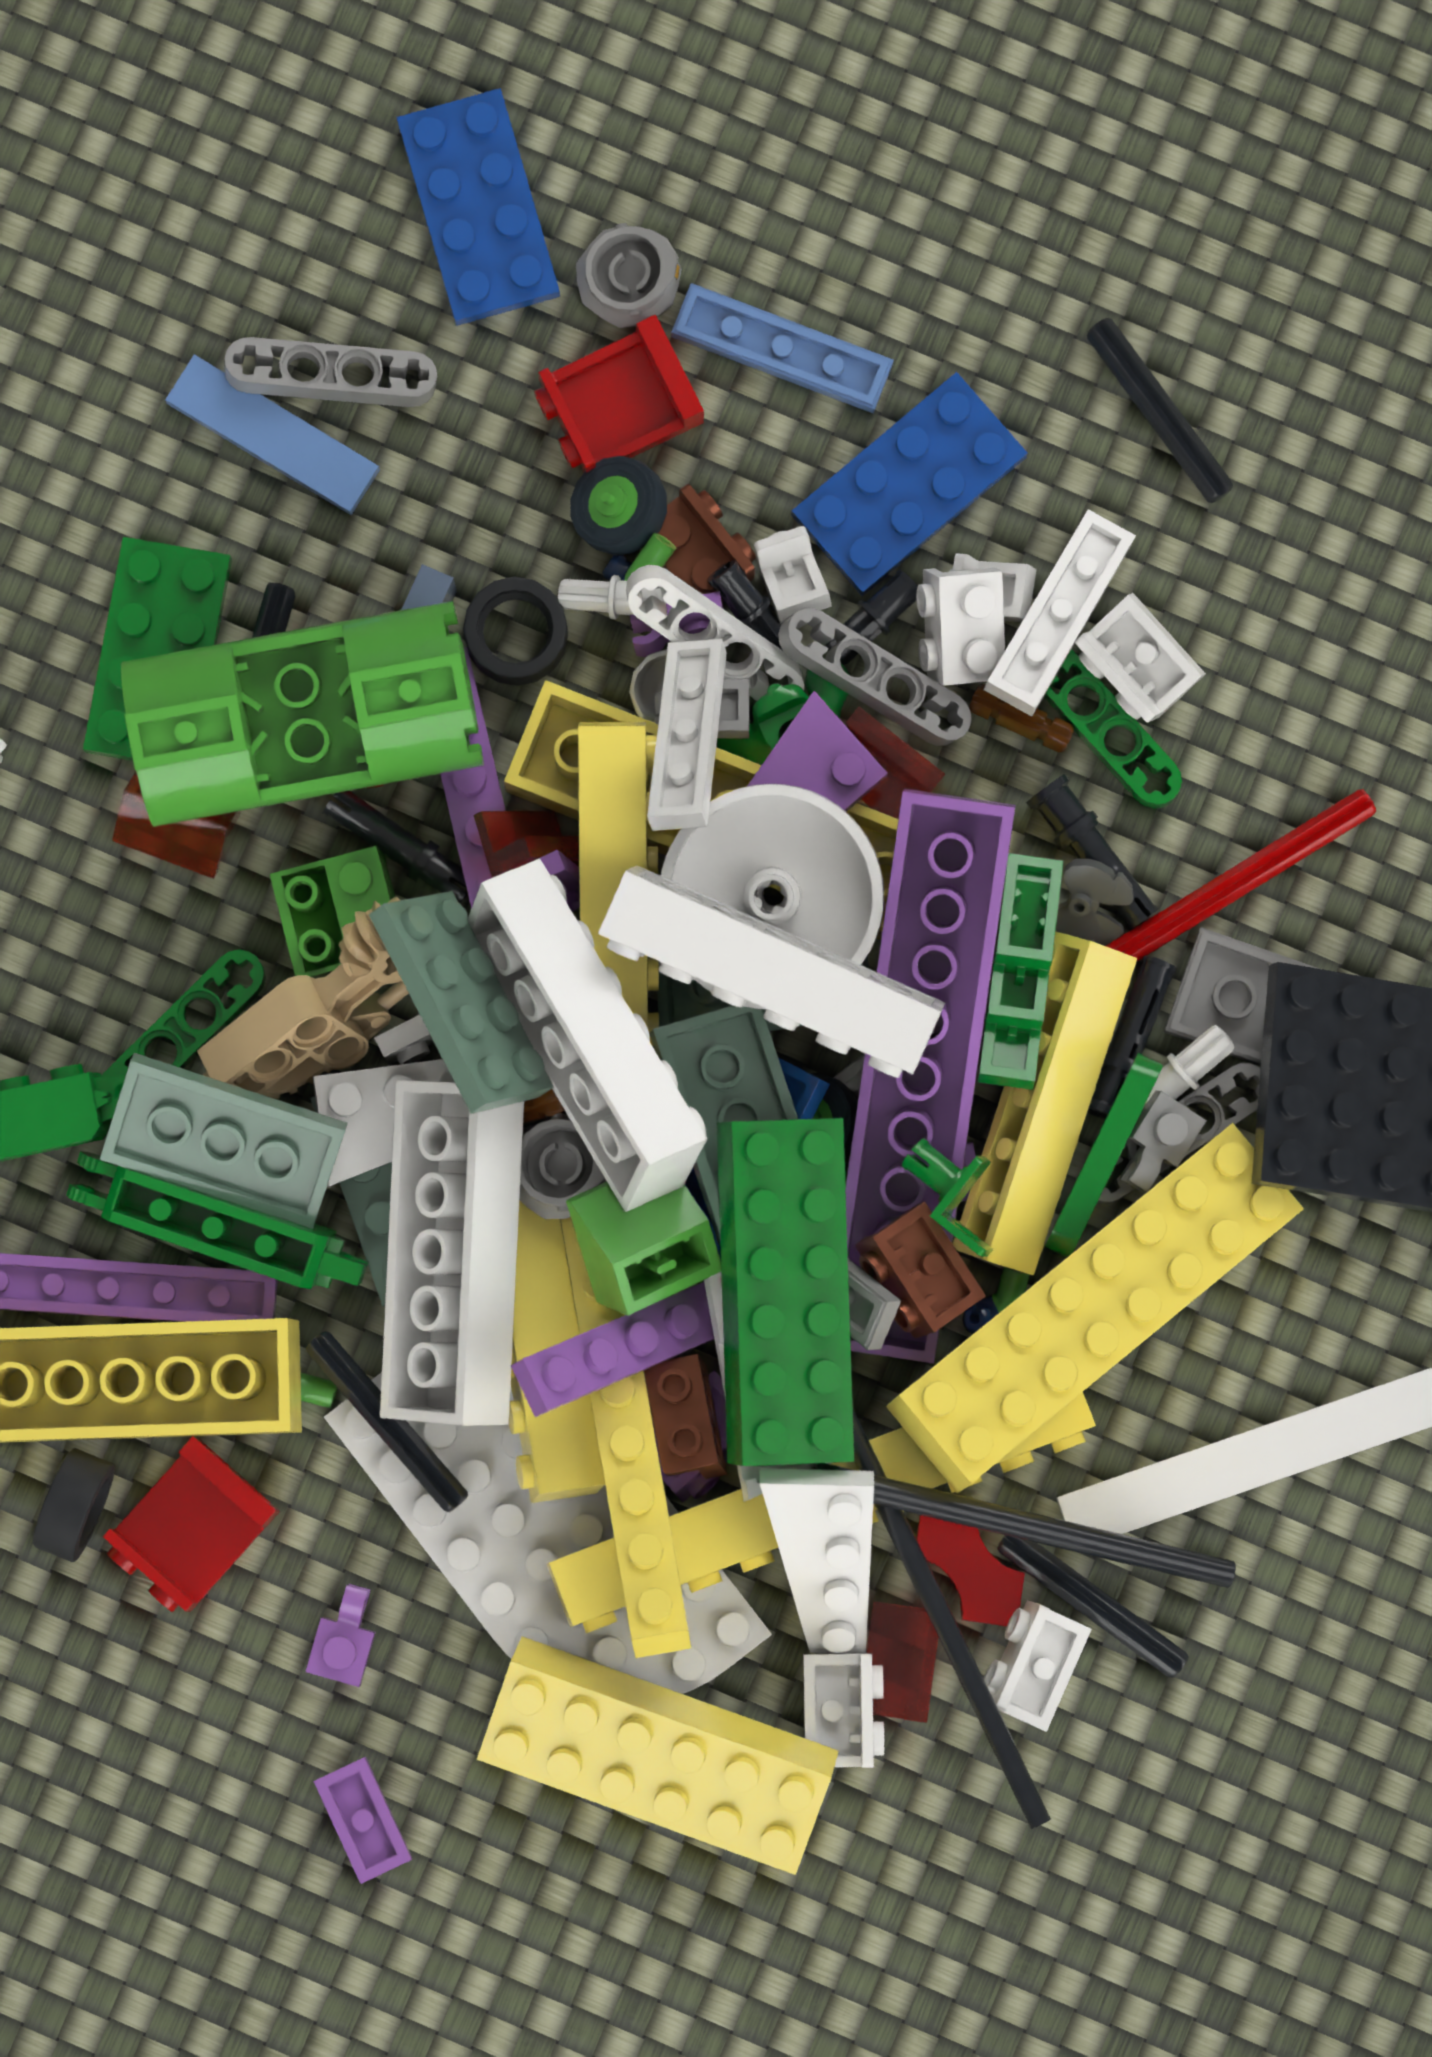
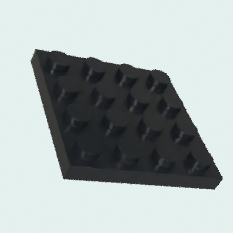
M1283 962L1269 965L1252 1184L1432 1212V988Z

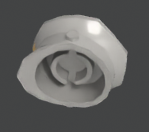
M620 223L614 228L603 230L589 244L576 263L577 284L582 304L602 319L619 328L634 327L636 323L655 314L658 318L673 305L682 270L678 262L679 257L668 238L650 229L628 226L627 223Z
M558 1113L553 1116L545 1115V1119L525 1126L522 1133L519 1200L527 1208L544 1219L570 1218L566 1200L606 1182L605 1177L569 1116Z

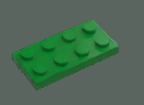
M129 537L122 538L83 750L85 753L133 761L124 716L126 713L122 691L121 663L216 645L231 569V555Z

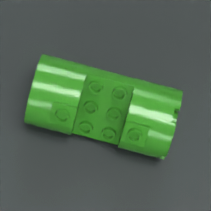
M442 602L122 662L121 680L126 713L124 716L134 768L137 771L143 800L152 825L156 827L484 766L481 745L479 743L470 745L469 735L479 733L463 642L459 633L449 634L448 626L458 624L454 602Z

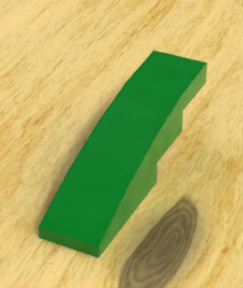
M1013 853L1008 855L977 1082L1033 1090L1036 1079L1041 1029L1044 1022L1049 971L1053 957L1064 862L1062 860Z

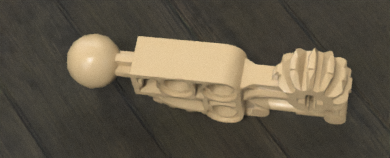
M397 897L392 898L388 903L400 900ZM374 901L372 909L366 912L356 911V922L346 924L341 928L344 937L339 943L341 949L339 960L341 964L326 977L315 979L307 975H297L286 979L197 1050L206 1069L203 1075L274 1099H279L280 1094L289 1092L292 1095L298 1092V1087L308 1082L313 1084V1076H319L324 1071L329 1073L332 1070L345 1069L358 1063L368 1051V1040L389 1024L391 1015L388 1010L409 994L369 916L370 913L381 905ZM394 984L383 994L376 993L383 985Z

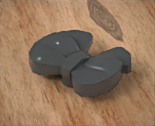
M1074 859L1065 866L1063 880L1070 893L1068 900L1058 905L1056 931L1089 941L1094 939V942L1100 945L1109 944L1116 940L1123 933L1124 929L1121 923L1098 911L1100 903L1130 905L1134 900L1133 886L1122 872H1118L1115 875L1112 868L1099 861Z

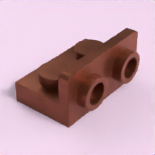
M688 483L679 490V497L667 505V514L662 528L658 532V534L664 536L676 546L675 551L663 568L701 594L716 592L707 581L709 576L726 562H731L735 559L751 582L755 576V567L751 562L757 559L754 551L738 532L730 536L718 521L723 517V513L708 492L702 490L697 494Z
M925 1201L915 1205L875 1234L865 1237L855 1244L857 1251L861 1255L859 1257L861 1269L901 1300L894 1320L901 1329L910 1332L914 1338L936 1332L986 1296L941 1225L930 1217L932 1211Z
M699 1355L664 1361L644 1370L662 1471L667 1476L698 1470L705 1479L727 1475L708 1370Z

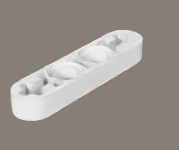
M646 565L631 573L626 584L627 601L630 611L638 619L671 642L722 639L725 647L734 642H743L752 649L750 656L743 662L730 663L726 661L724 678L749 679V696L756 701L767 693L769 687L768 676L759 669L762 661L765 672L770 676L780 680L787 675L789 684L799 685L804 690L802 672L796 661L792 660L784 651L670 571L658 565ZM660 586L662 599L672 607L668 616L666 604L654 596H650L644 601L641 589L646 588L653 591ZM693 612L702 613L710 619L707 628L700 633L689 634L679 627L681 619Z

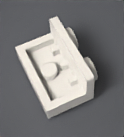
M935 568L923 569V584L918 585L916 593L919 614L921 617H925V638L919 642L921 668L923 671H927L929 678L943 686L988 681L1005 652L1002 571L997 568H985L943 573Z
M1134 593L1128 594L1089 632L1083 633L1075 641L1076 645L1083 651L1079 654L1083 665L1095 677L1102 679L1105 676L1119 691L1115 698L1126 713L1136 720L1142 717L1147 723L1159 718L1206 675Z
M1029 1600L1026 1601L1023 1609L1017 1608L1006 1627L1005 1639L1009 1640L1003 1656L1000 1661L996 1659L991 1663L984 1677V1681L998 1710L1047 1732L1092 1629Z
M870 1653L803 1654L804 1738L839 1750L835 1767L874 1768V1756L884 1755V1722H873V1699H883V1665H872V1654Z

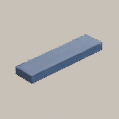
M693 283L689 286L671 332V337L873 414L893 365V359Z
M193 355L165 399L169 406L349 515L353 514L380 471L379 466L261 394L237 391L229 384L223 371L196 355Z

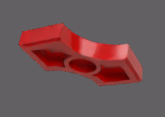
M919 1515L916 1539L927 1562L935 1564L943 1570L955 1585L960 1598L961 1620L1007 1627L1012 1614L1021 1606L1025 1572L1009 1568L995 1559L985 1547L977 1528Z

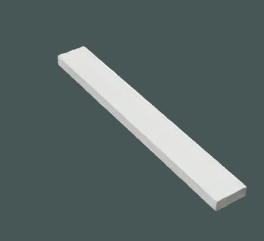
M1432 1368L1056 1497L1063 1519L1124 1534L1432 1427Z

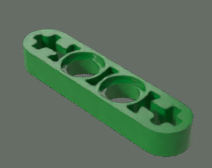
M1071 648L1059 670L1065 677L1071 668L1079 675L1069 679L1059 694H1056L1051 689L1059 681L1057 676H1055L1044 698L1066 722L1074 726V732L1139 803L1153 809L1163 808L1172 803L1178 795L1182 784L1181 772L1177 765L1136 719L1125 712L1115 696L1099 678L1095 677L1083 665L1079 656ZM1077 687H1087L1093 690L1099 702L1096 711L1086 716L1077 715L1071 711L1067 701L1071 690ZM1115 727L1129 730L1135 739L1133 751L1126 756L1120 757L1108 752L1104 744V736L1107 731ZM1143 749H1146L1152 755L1145 759L1143 763L1151 773L1156 775L1164 771L1169 776L1165 783V787L1169 792L1165 795L1158 790L1150 794L1144 790L1143 787L1148 779L1138 766L1132 775H1129L1123 769L1133 764L1141 755Z
M240 949L229 951L221 956L102 1074V1077L126 1075L127 1066L133 1054L137 1053L146 1056L147 1047L158 1038H167L174 1042L177 1048V1056L171 1065L184 1069L198 1055L197 1050L221 1032L263 989L266 980L265 969L257 956L249 951ZM235 963L242 968L247 963L253 965V968L250 970L249 976L253 983L247 988L241 984L235 985L226 994L235 1003L229 1009H226L220 998L212 991L206 989V987L212 981H215L221 990L231 979V975L227 970L230 965ZM199 999L212 1002L217 1013L213 1024L202 1030L190 1027L185 1017L186 1009L190 1003Z
M1137 1054L1044 1247L1065 1257H1069L1073 1253L1163 1067L1162 1064L1142 1054Z

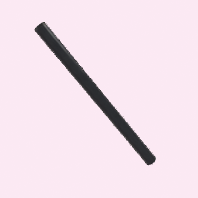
M813 1463L810 1469L856 1471L827 1463ZM874 1475L873 1504L1225 1588L1231 1586L1235 1577L1236 1565L1232 1560Z

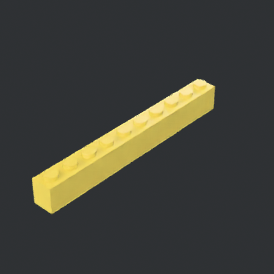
M1084 1393L1079 1394L999 1460L996 1464H1000L1002 1472L1006 1473L1034 1462L1031 1451L1050 1443L1054 1453H1058L1086 1442L1082 1431L1092 1428L1096 1424ZM903 1427L869 1440L887 1478L931 1489L948 1483ZM854 1462L831 1463V1465L858 1471ZM981 1476L969 1486L982 1482ZM948 1483L951 1493H954V1489ZM742 1489L669 1516L680 1585L687 1583L691 1593L722 1582L719 1570L740 1563L742 1571L745 1573L775 1561L771 1550L779 1547L763 1494L744 1502ZM873 1504L872 1524L879 1521L875 1512L877 1510L875 1504ZM614 1538L546 1564L570 1627L582 1623L585 1632L589 1633L617 1622L614 1611L626 1605Z

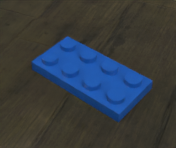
M501 88L397 117L456 326L560 297L559 287Z
M956 372L791 511V516L800 526L806 528L811 539L858 593L863 596L1026 459L1028 453Z

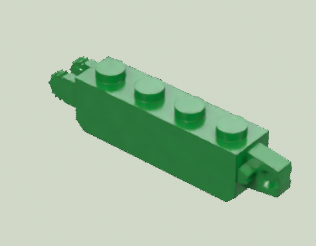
M75 1064L49 1070L51 1080L30 1084L29 1075L0 1080V1162L104 1140L108 1134L126 1075L102 1077L101 1073L98 1072L84 1073L82 1064Z
M80 1151L77 1160L79 1166H82L87 1171L111 1177L113 1181L108 1194L84 1184H69L66 1196L73 1201L103 1211L101 1217L109 1222L301 1288L312 1289L316 1285L330 1288L333 1278L359 1286L360 1283L362 1284L369 1261L343 1252L345 1240L335 1236L336 1230L314 1224L313 1229L99 1160L100 1155Z

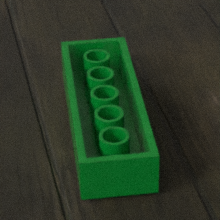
M843 1118L717 1122L727 1463L738 1466L854 1462Z

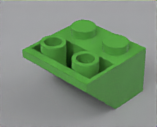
M377 846L270 874L295 976L307 975L315 979L326 977L341 964L339 960L341 955L339 943L344 938L341 928L346 924L356 922V911L366 912L372 909L374 901L382 905L395 898L385 854Z
M607 1181L566 1200L597 1303L628 1316L721 1272V1261L709 1220L685 1185L627 1212L623 1210Z

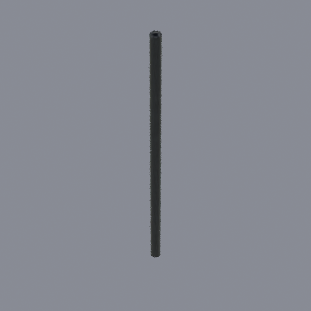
M853 1409L854 1463L858 1471H874V1475L887 1478ZM875 1504L1030 1829L1050 1821L1051 1818L904 1512Z

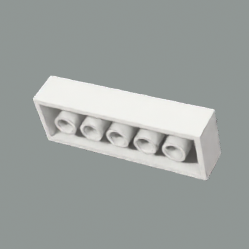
M541 859L482 882L468 916V922L483 951L491 959L494 972L505 994L517 1009L519 1021L533 1048L541 1056L545 1071L554 1086L552 1088L623 1210L625 1212L630 1211L683 1187L707 1141L703 1119L695 1108L688 1107L678 1090L677 1078L672 1067L667 1061L660 1060L652 1047L649 1031L644 1020L637 1013L633 1014L622 997L620 981L610 967L603 965L594 950V941L589 928L584 922L577 921L570 910L562 883L555 875L548 873Z
M638 865L625 871L598 934L610 939L607 948L619 955L638 961L639 957L647 955L662 962L659 971L675 980L690 984L696 978L714 985L711 995L741 1008L744 1003L750 1001L766 1009L763 1016L766 1020L791 1031H795L796 1026H799V1024L819 1032L815 1041L842 1054H847L848 1050L853 1047L871 1056L868 1065L897 1078L900 1077L903 1070L911 1074L916 1070L945 1005L943 1001Z
M396 1080L380 1418L461 1426L509 1425L524 1101L471 1114L454 1082Z

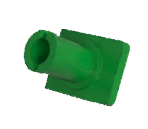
M922 1138L912 1148V1151L928 1162L929 1166L915 1155L911 1156L908 1154L901 1167L910 1171L940 1195L938 1199L940 1203L931 1213L930 1217L979 1256H989L993 1248L951 1216V1213L983 1174L991 1161L985 1156H976L968 1167L965 1166L960 1169L931 1146L925 1138Z

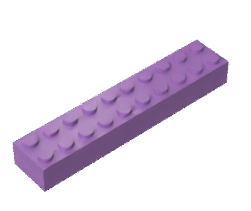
M904 789L902 792L877 972L943 1001L945 1005L913 1074L903 1070L900 1077L897 1078L883 1073L868 1065L871 1056L865 1053L845 1189L848 1258L860 1268L859 1257L861 1255L855 1247L857 1242L875 1234L919 1203L925 1201L932 1212L940 1203L938 1202L939 1194L910 1171L901 1167L908 1154L911 1156L915 1155L929 1166L928 1162L912 1151V1148L922 1138H925L931 1146L960 1169L963 1168L1016 805ZM956 1207L955 1210L951 1213V1216H953L955 1219H956L957 1207ZM942 1227V1229L952 1242L953 1235L944 1227ZM893 1319L881 1349L866 1350L850 1336L851 1351L934 1363L939 1329L934 1333L914 1338L910 1332L901 1329Z

